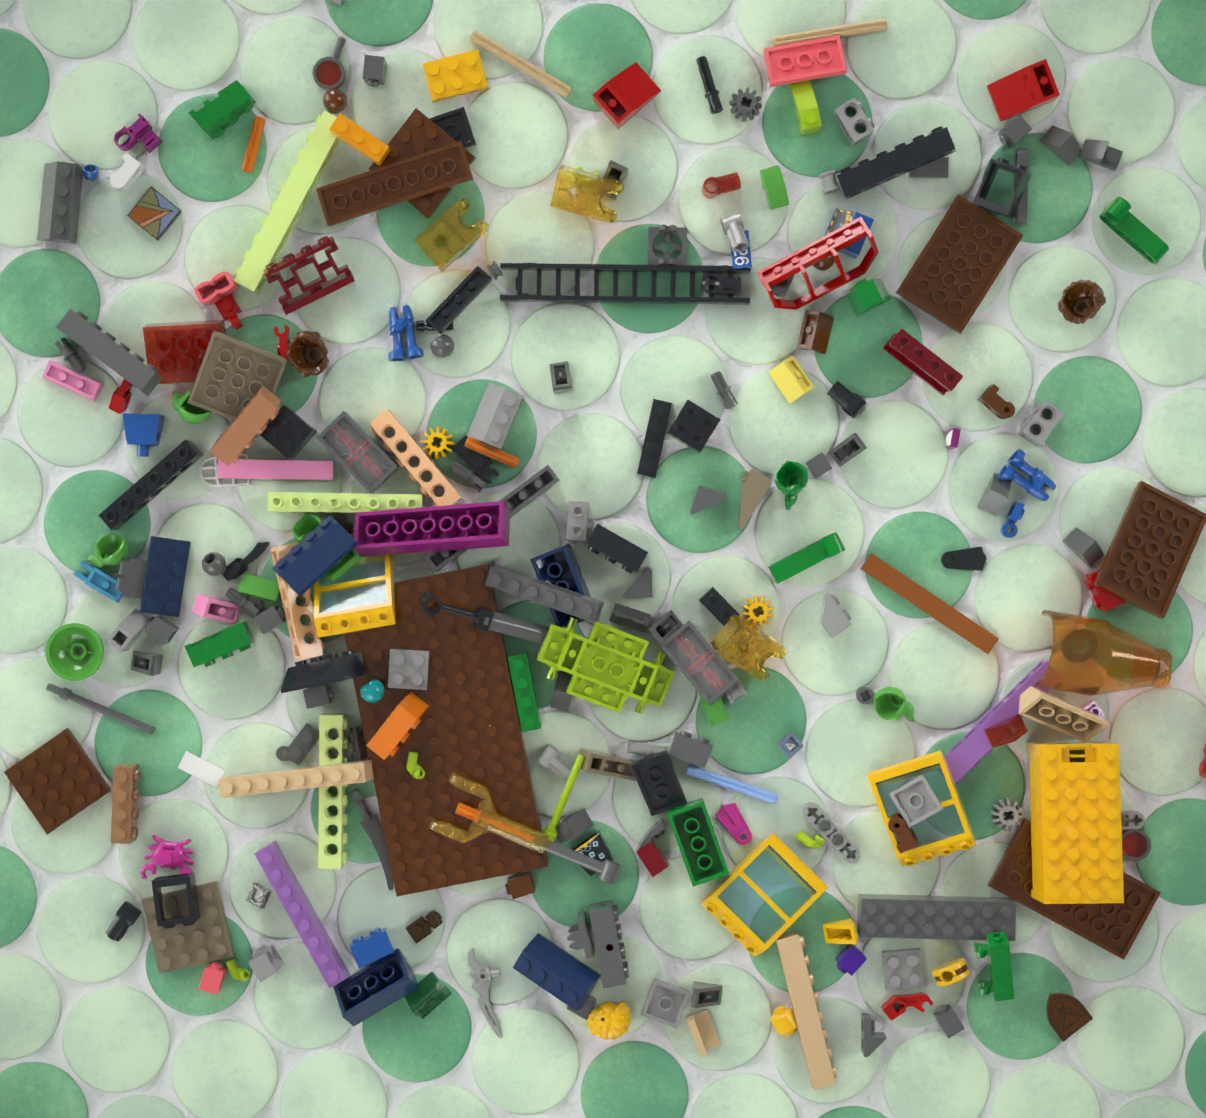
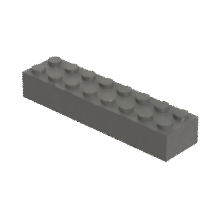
M858 894L857 932L860 937L986 940V934L1006 932L1008 941H1015L1016 902L1011 898Z

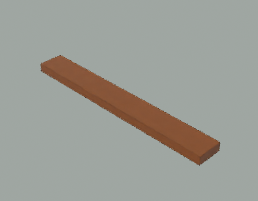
M870 553L860 568L984 653L989 654L999 638L874 554Z

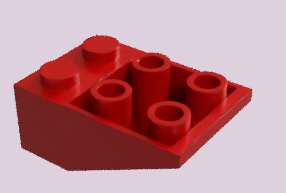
M1046 59L987 85L1000 122L1054 102L1060 96Z
M635 62L593 94V102L615 127L620 129L661 92V89Z

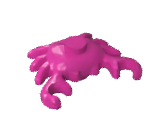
M157 835L152 836L155 842L159 844L148 846L149 850L155 851L145 856V860L153 857V860L141 868L140 874L143 879H147L145 874L147 869L151 870L153 875L156 874L157 864L161 868L166 867L172 870L180 867L179 874L193 872L186 865L185 861L193 865V860L186 854H193L194 852L183 847L191 843V839L181 842H168Z

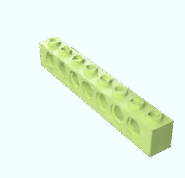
M268 492V511L358 513L421 508L425 506V495Z
M322 713L319 715V766L348 762V757L345 756V749H348L349 742L348 737H345V730H348L349 720L344 713ZM331 729L338 731V738L331 737ZM331 748H336L338 750V757H332L330 755ZM348 784L335 785L338 789V795L330 793L329 789L331 786L319 787L318 869H342L344 864H347L348 854L344 852V844L347 845L348 834L345 833V825L348 824V814H345V806L348 805V795H345V787H348ZM331 805L336 806L338 814H332L329 807ZM329 826H337L338 833H332L329 830ZM329 844H335L338 851H330Z

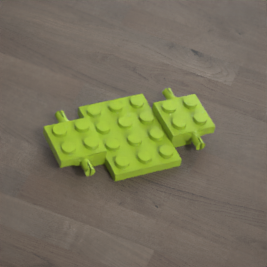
M570 617L567 627L550 624L537 660L546 663L550 667L546 676L547 679L554 681L557 670L572 674L566 693L618 713L621 712L627 696L638 700L634 711L642 714L645 704L662 706L675 674L674 670L662 665L666 653L658 651L655 661L645 660L643 656L649 641L599 621L594 622L588 638L574 630L578 621L574 617Z

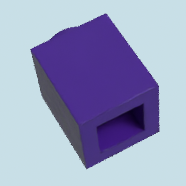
M848 944L835 958L838 963L837 968L844 974L848 972L851 976L867 960L865 954L854 944Z

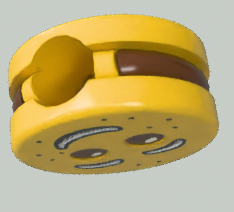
M965 958L948 961L932 970V974L939 987L958 982L971 974L969 968H967Z

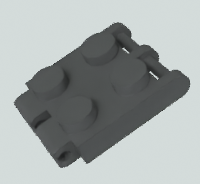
M129 557L128 561L121 560L119 574L125 575V578L118 577L116 591L122 592V596L141 599L147 560Z

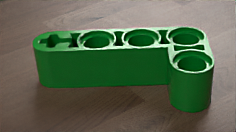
M1122 197L1112 200L1099 215L1101 221L1147 261L1157 264L1169 250L1168 245L1129 212L1131 205L1127 200Z
M834 532L773 563L768 568L778 584L846 549L838 533Z

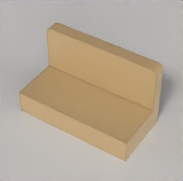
M708 1009L686 1016L700 1058L708 1055L707 1050L721 1045Z

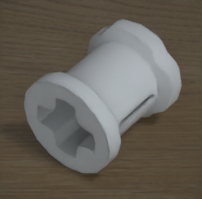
M836 170L819 174L823 181L824 194L840 190V186H837L835 178Z
M741 682L726 693L731 704H734V701L743 695H748Z

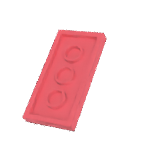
M840 35L763 49L770 87L847 73Z

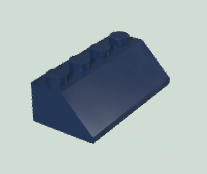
M329 516L323 519L318 527L309 532L298 545L293 546L285 557L279 559L272 569L301 597L347 555L358 542L335 519Z
M570 544L530 559L539 580L591 597ZM550 608L557 626L567 627L570 617L578 619L577 624L585 621L584 619Z
M539 933L524 948L513 966V969L575 1011L583 1008L601 977L595 970Z
M397 948L393 953L380 958L333 986L342 1017L354 1027L418 989L419 985L412 968L401 950Z

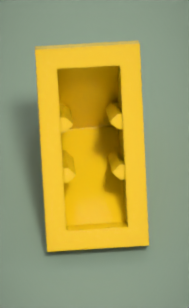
M852 919L822 924L826 943L858 944L856 927Z

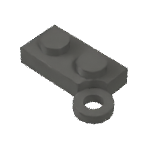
M306 723L289 747L281 746L277 749V758L281 761L290 759L295 764L300 765L319 740V731ZM282 750L287 751L286 757L281 755Z

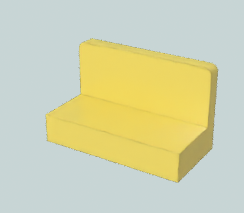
M794 356L789 357L769 371V375L789 403H792L814 388V385Z

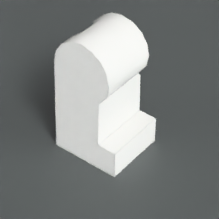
M125 152L122 156V159L125 161L117 172L110 176V184L119 191H127L145 169L142 164Z

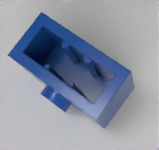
M378 927L370 931V935L364 938L361 935L352 939V943L349 946L358 968L394 952L385 928L381 929Z

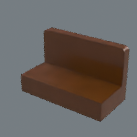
M805 310L797 348L826 354L834 317L820 311Z

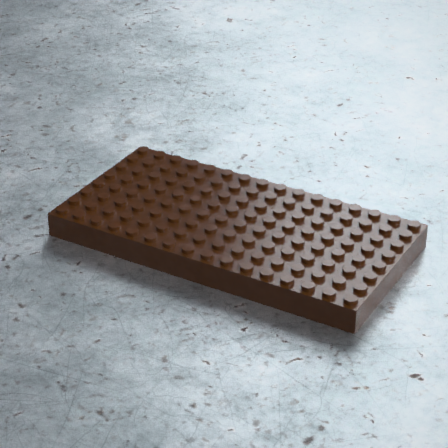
M489 564L395 582L396 624L344 633L347 651L353 650L354 653L362 652L366 675L353 678L366 745L398 704L410 692H413L429 705L419 718L421 722L418 726L408 731L410 736L404 743L400 741L397 745L399 750L393 757L389 755L383 760L367 747L369 760H372L373 781L397 897L548 867L547 852L532 846V842L480 820L475 824V821L455 813L460 802L479 811L482 809L481 815L531 836L539 835L542 837V827L503 634L491 630L477 629L471 624L472 619L441 611L434 616L428 615L419 604L422 594L433 592L442 603L473 612H475L476 606L480 605L499 613L494 588L485 585L490 570ZM386 584L336 594L339 610L387 602ZM430 600L427 603V607H432L435 600ZM390 649L430 651L427 690L388 688ZM377 679L384 685V696L378 702L369 703L361 697L360 688L365 683ZM409 751L418 752L417 763L425 771L424 778L415 779L408 772L407 761Z

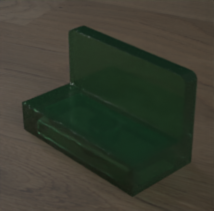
M431 972L418 983V989L404 997L412 1012L424 1019L452 993L449 988L440 983L436 974Z

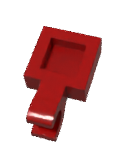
M232 294L215 302L223 320L229 319L236 330L243 327L237 316L242 311Z
M284 325L285 331L280 334L279 328L275 326L274 333L280 338L279 344H277V353L279 356L281 355L288 359L287 350H289L290 329L287 325Z

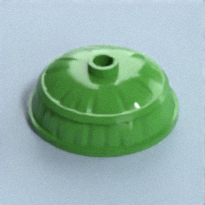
M70 623L59 627L51 634L46 645V659L49 667L56 675L70 681H79L92 676L101 666L104 657V647L99 635L89 626L80 623ZM79 647H81V648L83 649V653H82V654H79V653H78V648H79Z

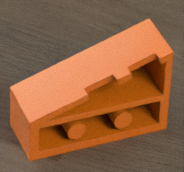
M410 692L398 704L366 746L383 760L389 755L393 757L399 750L397 745L400 741L404 743L410 736L408 731L418 726L421 722L419 718L429 705L413 692Z

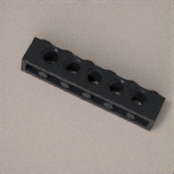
M184 440L98 516L111 530L120 529L198 461L203 454L192 441Z

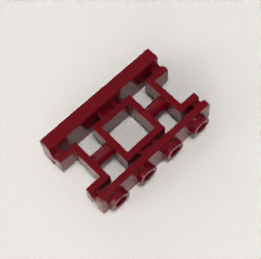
M328 236L322 237L317 241V244L313 246L306 245L300 249L301 252L295 255L290 253L282 258L283 261L279 263L272 262L265 266L266 269L263 272L268 283L270 284L278 280L286 293L278 298L286 315L355 281L348 265L346 264L338 268L331 253L339 250L333 236L329 238ZM324 249L329 260L319 264L313 254ZM313 263L320 278L304 285L296 270ZM290 266L294 277L284 281L279 271ZM333 267L337 277L327 281L323 271ZM298 284L303 293L292 298L289 288Z
M900 329L897 334L895 333L883 347L885 352L942 396L948 391H953L963 378V375L903 329Z

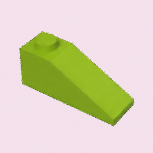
M810 80L791 83L790 87L800 135L819 132L822 123Z

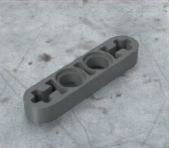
M1016 149L1014 166L1016 164L1027 167L1026 171H1028V150ZM1014 174V192L1021 176ZM1028 184L1014 214L1015 224H1026Z

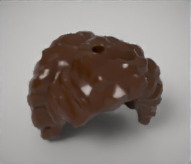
M1081 279L1077 282H1072L1063 291V296L1058 303V310L1063 314L1065 320L1074 324H1083L1097 314L1101 306L1106 303V297L1102 288L1096 282Z
M316 331L297 333L288 344V361L304 377H309L310 375L318 376L327 368L329 363L327 357L328 349L323 340L320 339V334Z

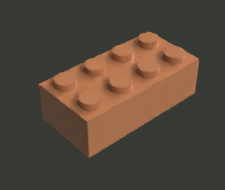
M262 386L214 442L210 452L227 466L232 462L236 463L241 458L244 447L248 449L253 444L256 433L260 435L265 430L268 424L267 420H273L277 416L281 408L279 406L281 400Z

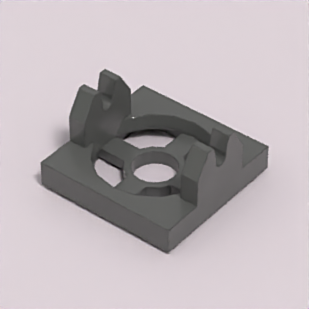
M664 224L659 227H649L648 265H686L687 228L675 225L666 226ZM665 233V239L661 244H653L657 236ZM671 233L679 238L681 244H674L670 240ZM665 242H670L673 246L672 251L669 253L662 250V245ZM653 250H660L664 254V258L659 259ZM674 251H681L676 259H670V254Z
M584 911L578 912L577 924L572 925L568 930L571 934L567 937V940L575 941L569 945L571 949L579 950L584 948L587 959L594 956V944L586 913Z

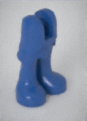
M403 305L404 318L398 319L396 307H391L389 310L390 336H393V350L388 353V361L406 360L401 334L404 331L407 342V358L412 360L424 357L423 349L419 348L416 343L414 317L409 305Z
M1020 448L1017 449L1007 462L1009 464L1004 465L998 478L1002 481L1011 480L1026 489L1027 493L1031 494V496L1041 501H1047L1049 495L1042 491L1041 487L1044 485L1054 491L1057 487L1056 484L1038 467L1034 469L1024 460L1025 452ZM1012 466L1030 476L1029 480L1017 473Z

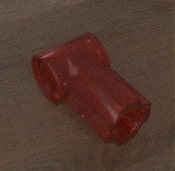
M738 173L707 178L702 186L703 196L712 199L717 195L740 190L741 181ZM712 184L716 190L711 192L706 188V185Z

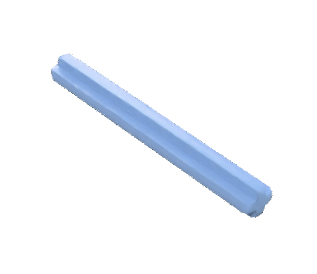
M688 765L686 774L772 804H775L778 795L774 792L693 765Z

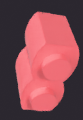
M221 272L215 275L211 281H205L197 285L194 292L199 301L208 306L215 304L222 296L235 293L239 286L234 281L233 275L228 272Z

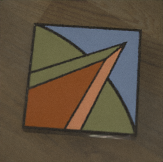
M151 186L127 216L159 241L182 211Z

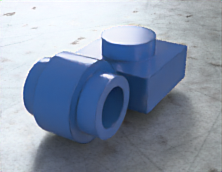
M1018 501L1012 503L1006 517V522L1000 529L1004 537L1012 538L1017 534L1015 522L1023 517L1025 512L1023 507L1025 504ZM1008 527L1011 528L1010 533L1007 532Z

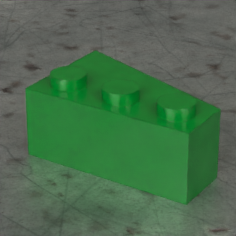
M238 80L219 91V96L212 102L209 100L203 102L204 107L197 112L194 110L188 112L212 139L220 137L225 132L224 129L229 125H234L239 120V117L244 112H249L254 107L253 104L256 103Z
M866 278L858 281L847 295L857 316L891 300L882 280L874 278L868 281Z
M244 621L184 647L193 667L203 664L205 667L215 664V659L222 657L224 660L233 656V651L239 649L242 652L251 648L250 644L255 641L247 622Z

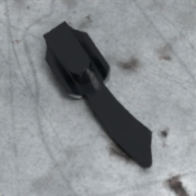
M257 543L244 559L236 558L227 565L222 575L228 582L238 579L243 573L248 571V564L256 560L270 543Z

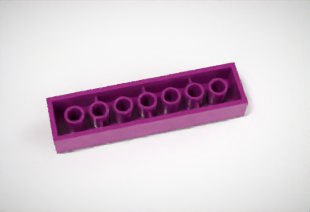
M504 501L358 512L355 517L354 539L358 544L353 549L360 556L365 557L509 546L510 508Z

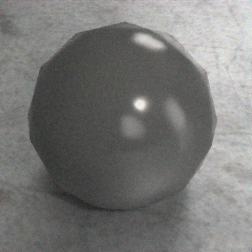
M442 334L431 342L430 349L436 357L445 358L453 353L454 342L450 336Z
M218 552L208 553L202 560L203 571L210 576L220 575L226 568L225 557Z

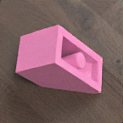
M197 593L192 612L202 617L236 624L240 611L238 604Z

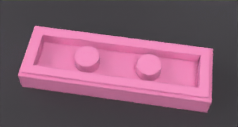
M49 360L42 378L93 401L97 400L103 387L102 383L80 373L78 374Z

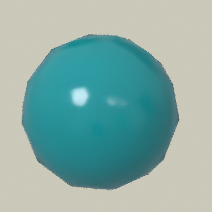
M377 679L365 683L360 688L361 697L369 703L378 702L384 696V685Z

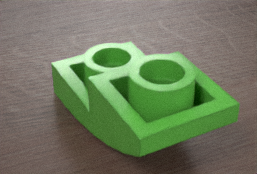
M779 165L760 170L762 186L766 190L769 209L773 210L789 205Z
M243 573L238 588L239 593L256 596L262 600L278 601L280 595L278 582Z
M699 693L711 726L729 719L721 698L710 706Z

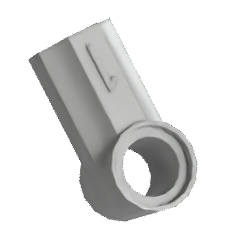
M740 213L720 218L723 232L728 236L732 250L739 253L749 247Z
M549 744L537 760L547 769H552L567 782L573 764L566 760L555 747Z

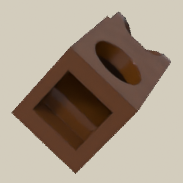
M995 384L990 385L977 400L998 418H1011L1015 413V406L1010 402H1006L997 394L999 388Z
M893 813L889 818L888 827L899 840L897 842V849L901 854L918 846L919 840L913 829L908 827L901 813Z

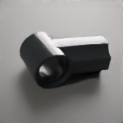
M839 381L827 392V395L842 406V410L854 419L867 404L863 398L849 391Z
M125 901L105 933L110 939L119 942L129 927L139 918L142 911L128 901Z

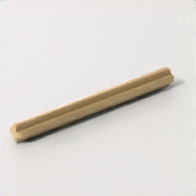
M886 19L776 36L773 38V45L776 47L838 35L842 38L885 31L887 22Z
M474 31L471 34L470 40L562 96L568 97L570 95L571 87L478 31Z

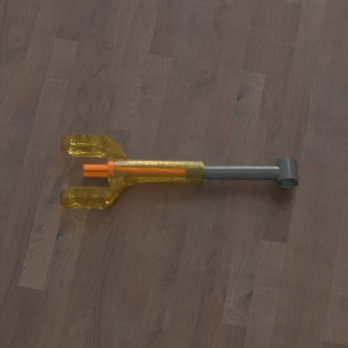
M451 774L449 782L453 783L455 787L484 800H481L478 809L460 802L455 813L473 820L469 828L470 832L446 822L435 820L431 821L429 826L431 830L461 843L491 832L541 854L547 851L599 873L598 878L610 884L615 883L621 868L620 864L605 859L604 863L558 843L549 841V835L497 814L487 787L462 776Z

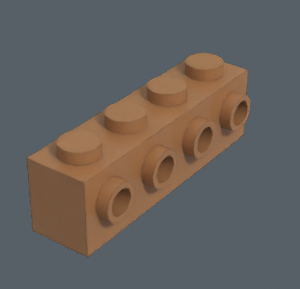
M120 763L113 766L111 843L130 844L138 837L139 764Z

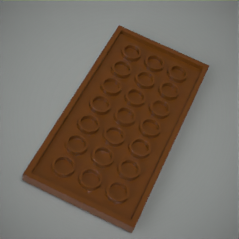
M1026 818L1022 820L1021 825L987 884L989 887L1123 960L1161 894L1158 890L1123 872L1124 903L1043 904L1032 898L1031 821Z

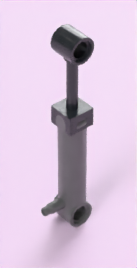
M426 592L419 599L421 608L428 615L434 616L441 611L472 619L471 624L477 629L491 630L538 643L540 646L537 656L549 629L547 626L494 612L490 608L480 605L476 606L475 612L442 603L433 592ZM430 600H435L432 607H427V603Z

